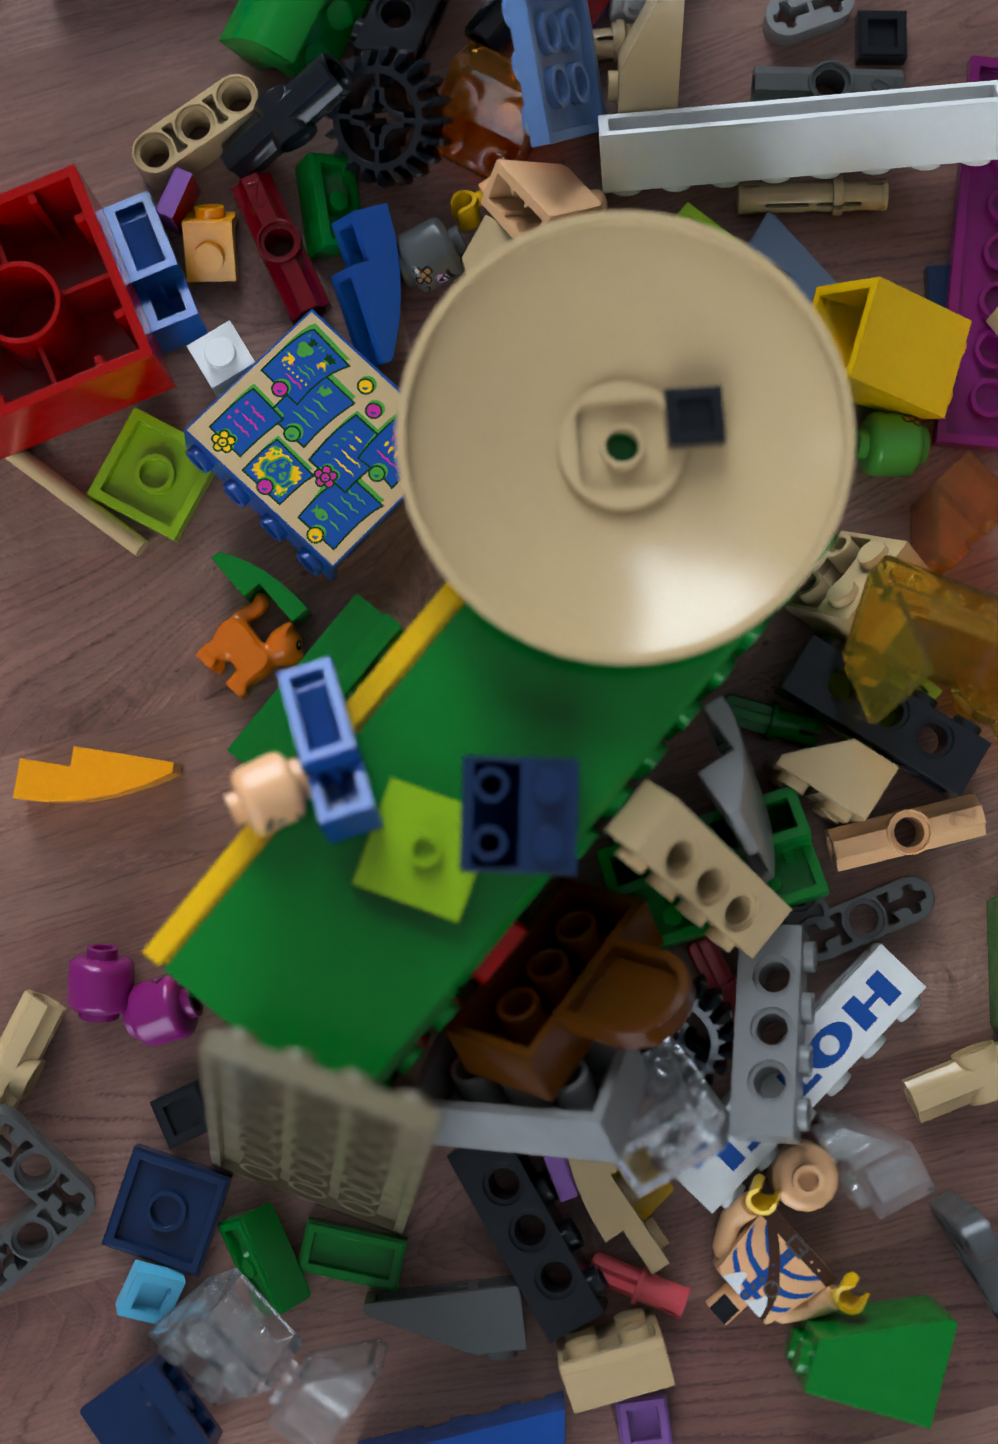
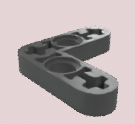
M904 876L830 907L825 897L806 902L800 906L791 907L792 910L783 920L784 925H802L809 936L807 927L812 924L818 930H826L836 926L830 919V916L838 913L840 928L849 938V941L841 944V937L838 934L826 938L823 941L825 949L821 952L817 951V962H820L921 921L932 911L935 898L932 888L926 881L918 877ZM905 885L911 891L919 890L922 898L915 902L917 910L913 913L908 907H899L892 910L890 914L895 918V921L888 924L886 910L881 902L877 900V896L884 893L885 903H890L903 896L901 888ZM867 904L875 911L877 920L872 930L861 934L850 926L849 914L855 906Z
M0 1104V1127L6 1123L10 1125L9 1138L18 1148L14 1151L12 1157H8L11 1155L12 1144L4 1136L0 1135V1170L32 1200L0 1227V1261L7 1254V1243L12 1250V1253L3 1261V1273L0 1274V1294L10 1289L81 1226L93 1213L95 1207L94 1185L89 1177L17 1109L5 1104ZM41 1154L49 1159L51 1166L46 1173L40 1176H30L22 1170L21 1162L29 1155ZM60 1173H63L60 1175V1187L71 1196L81 1192L80 1205L77 1206L73 1202H69L65 1206L62 1205V1192L54 1184ZM27 1223H40L48 1231L47 1236L39 1243L29 1244L23 1242L18 1236V1231Z
M949 1189L929 1201L928 1205L998 1322V1263L994 1258L998 1256V1238L980 1211Z

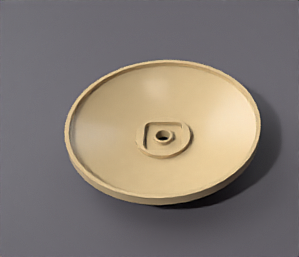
M637 210L599 211L574 215L541 225L493 250L470 268L446 293L430 315L416 340L405 368L398 397L395 424L396 460L400 485L410 519L422 546L437 570L453 590L483 618L503 632L529 646L571 660L611 666L651 665L676 661L706 652L746 632L782 605L807 578L822 557L837 529L850 489L856 446L855 413L850 385L841 356L826 325L813 305L794 282L770 260L750 246L718 229L691 219ZM721 385L726 435L724 446L667 449L663 400L664 390ZM617 434H626L632 437L638 448L636 456L625 462L614 460L606 450L608 439Z

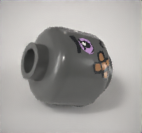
M433 217L398 236L397 247L400 272L409 288L417 285L421 291L428 293L463 275L464 269L461 256L464 255L467 246L456 225L447 229L439 218Z

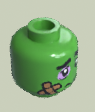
M873 412L865 418L861 428L855 429L856 446L854 458L859 459L862 470L868 476L910 477L917 470L918 466H923L927 461L930 450L929 431L926 426H921L920 420L915 416L898 412Z

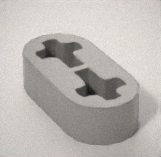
M771 0L767 5L762 23L763 33L770 42L784 47L837 30L848 21L855 0H831L832 2L841 1L838 12H833L830 6L820 8L823 0ZM779 12H784L787 18L796 17L792 28L788 29L784 22L776 23Z

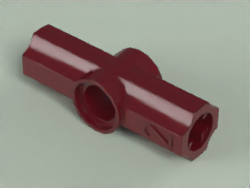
M255 172L240 179V182L231 189V192L293 326L311 309L322 318L326 312L332 309V305L270 172ZM286 241L293 244L292 250L285 256L276 257L270 254V250L278 242Z

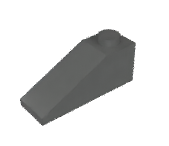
M512 1275L398 1288L397 1292L389 1290L367 1292L364 1301V1313L369 1317L472 1355L486 1354L488 1360L510 1359L518 1355L517 1350L527 1349L522 1294Z

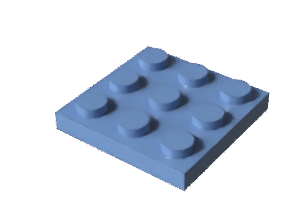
M502 0L503 17L507 26L511 28L514 45L512 69L515 78L520 82L524 102L521 119L526 134L530 136L531 147L552 144L599 132L598 115H606L588 1Z

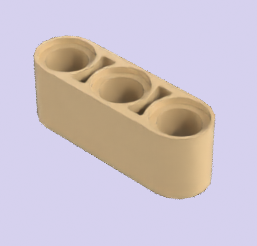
M241 74L228 75L141 133L135 139L132 146V158L145 183L152 189L164 191L173 169L175 170L176 167L194 175L221 157L220 155L223 152L221 145L257 113L254 109V104L260 96L255 83L249 77ZM235 101H250L249 106L240 112L229 110ZM198 127L210 129L208 134L201 139L193 140L188 138L190 133ZM159 154L169 156L168 161L160 167L152 168L148 166L154 156Z

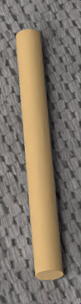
M26 449L5 458L136 557L140 556L149 544L147 539Z

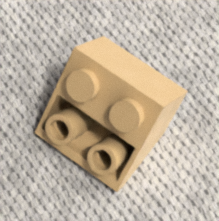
M841 531L838 534L840 536L821 561L817 562L805 581L783 606L789 613L820 634L830 635L849 647V652L880 659L939 581L908 541Z
M856 739L779 755L767 760L762 769L772 775L768 782L779 790L788 786L793 788L798 795H804L815 802L811 808L813 812L828 822L838 825L839 822L847 824L849 822L866 821L899 767Z
M643 1308L628 1309L616 1314L613 1317L614 1322L594 1327L593 1322H588L556 1340L558 1365L574 1414L675 1385L666 1347L654 1310L644 1313Z

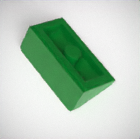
M309 152L295 166L306 250L310 259L342 256L332 223L354 210L361 209L356 173L345 171L348 156L338 158L333 154Z
M271 1202L260 1204L218 1222V1228L258 1317L283 1314L310 1297V1288Z

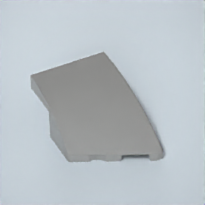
M721 695L706 705L704 709L711 741L722 757L698 772L702 790L732 830L737 849L755 874L763 882L767 883L775 878L772 828L766 804L739 727L730 707Z

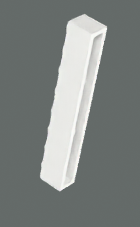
M998 80L598 115L603 193L613 192L619 196H631L638 194L641 190L663 188L670 192H680L687 190L693 185L705 184L727 188L736 186L741 181L762 180L767 183H782L790 177L810 175L817 179H831L840 173L862 171L869 175H879L888 172L892 168L904 167L927 171L936 169L941 164L951 163L983 166L990 163L991 160L998 159Z

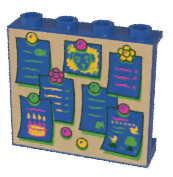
M313 309L300 319L184 429L187 448L185 454L195 467L204 474L211 470L224 482L222 488L235 504L241 508L248 504L261 516L259 519L260 525L273 539L281 542L283 539L287 540L298 551L296 557L305 569L314 576L322 573L331 582L337 578L338 568L405 502L396 460L395 438L400 389Z

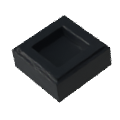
M858 10L855 16V65H904L907 59V11Z
M721 385L664 390L663 400L667 449L724 446L726 435Z
M199 1079L149 1102L169 1149L208 1132L204 1092Z

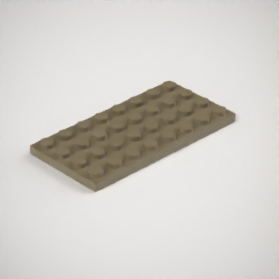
M208 1027L199 1048L211 1166L402 1236L444 1112L433 1109V1102L418 1093L401 1090L398 1095L378 1089L374 1087L375 1081L363 1073L342 1069L340 1074L318 1067V1061L314 1057L300 1050L284 1048L283 1052L279 1053L260 1046V1040L245 1030L227 1027L225 1032Z

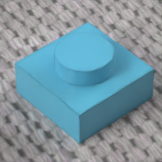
M135 1259L115 1303L117 1315L166 1327L186 1284L184 1273L176 1269Z

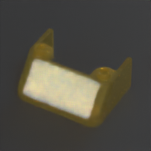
M891 555L884 556L868 572L843 650L845 672L854 684L868 722L877 725L928 679L949 686L954 697L953 706L960 716L972 722L976 721L990 726L998 742V596Z

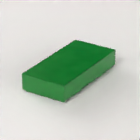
M309 1216L298 1263L302 1272L397 1292L408 1237Z

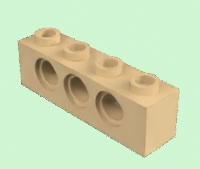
M647 779L604 830L621 845L615 854L639 874H642L645 869L649 870L652 874L647 878L646 882L671 902L676 896L680 898L681 901L675 908L700 928L706 922L709 927L704 934L727 953H730L734 946H736L753 959L792 910L677 798Z

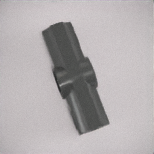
M835 60L822 61L815 67L754 66L750 102L822 96L816 89L819 86L830 87L836 94L905 88V77L903 70L853 69Z

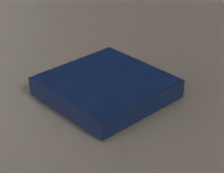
M137 1143L134 1145L101 1245L198 1277L202 1272L233 1175Z

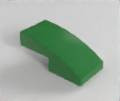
M218 552L211 558L250 603L254 600L256 594L266 591L296 627H300L313 616L308 608L288 588L255 565L222 552Z

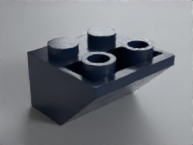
M463 755L460 872L576 875L579 759Z

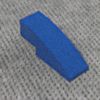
M149 190L103 208L130 281L139 297L150 329L163 354L186 346L207 334L208 331L166 229L157 214L156 206Z
M387 203L354 210L332 223L346 267L331 276L334 290L353 347L376 368L393 360L401 308L400 263L396 236Z
M331 656L277 673L299 760L308 779L319 824L329 843L333 844L384 827L362 750Z

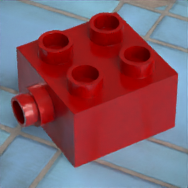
M75 164L0 194V460L176 387L162 351L150 329L139 297L130 281L104 211Z

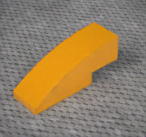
M74 746L70 766L20 758L13 799L50 803H80L118 798L153 788L182 775L183 765L175 762Z

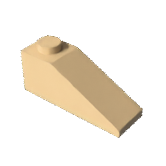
M646 0L618 51L617 71L608 70L607 102H616L617 114L678 108L685 0Z

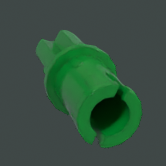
M727 694L724 698L734 715L738 727L761 733L763 740L769 741L771 737L805 746L807 749L814 748L818 742V738L814 737L813 734L799 731V729H805L820 734L822 721L817 718L780 708V702L776 701L769 705L735 694Z

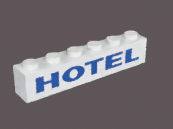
M870 942L815 1000L814 1024H806L805 1045H812L813 1072L811 1077H804L803 1098H810L811 1121L816 1115L813 1107L826 1093L830 1097L837 1094L850 1080L852 1075L848 1070L861 1056L864 1059L873 1056L885 1043L887 1037L883 1033L896 1019L899 1022L908 1019L922 1002L918 996L926 986L880 943ZM788 1030L773 1045L781 1043L786 1038ZM768 1075L761 1083L760 1091L762 1097L775 1098L779 1096L786 1084L784 1075ZM731 1090L663 1160L666 1169L712 1214L720 1205L724 1209L728 1208L744 1192L745 1185L742 1182L755 1168L760 1172L765 1170L775 1160L780 1150L777 1146L779 1143L737 1141L729 1134Z

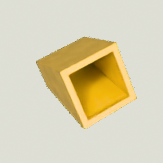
M880 276L816 287L812 305L826 325L841 356L850 385L852 402L883 412H898L912 415L919 420L945 418L947 408L952 400L953 387L961 358L966 350V340L972 320Z

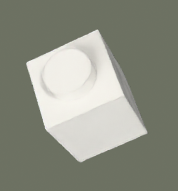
M230 320L187 345L188 350L217 397L255 363Z

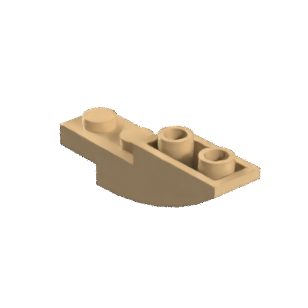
M624 1153L620 1163L568 1158L580 1196L604 1241H609L623 1231L652 1275L669 1264L663 1249L670 1244L665 1233L653 1216L647 1221L643 1220L634 1206L641 1198L623 1173L617 1178L613 1175L614 1172L628 1163Z

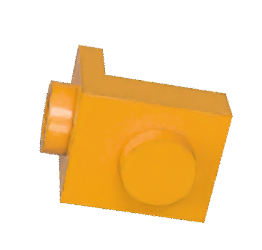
M201 204L195 206V212H189L182 221L187 282L237 281L239 277L235 226L238 223L237 212L224 211V205Z

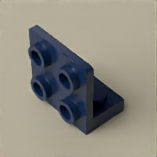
M165 1346L88 1401L80 1409L81 1416L101 1444H217L223 1433V1430Z

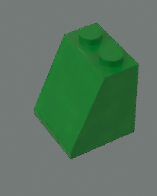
M927 1295L866 1303L863 1310L858 1314L851 1315L838 1311L816 1319L800 1321L798 1328L792 1326L788 1332L784 1355L785 1358H789V1365L805 1393L931 1429L958 1322L933 1297Z

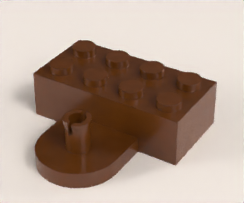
M560 878L526 923L527 933L485 984L481 983L445 1031L468 1073L552 1102L594 1041L625 1049L656 1047L663 1044L666 1038L675 1033L690 1016L695 1003V989L684 963L674 954L659 949L663 941L646 899Z

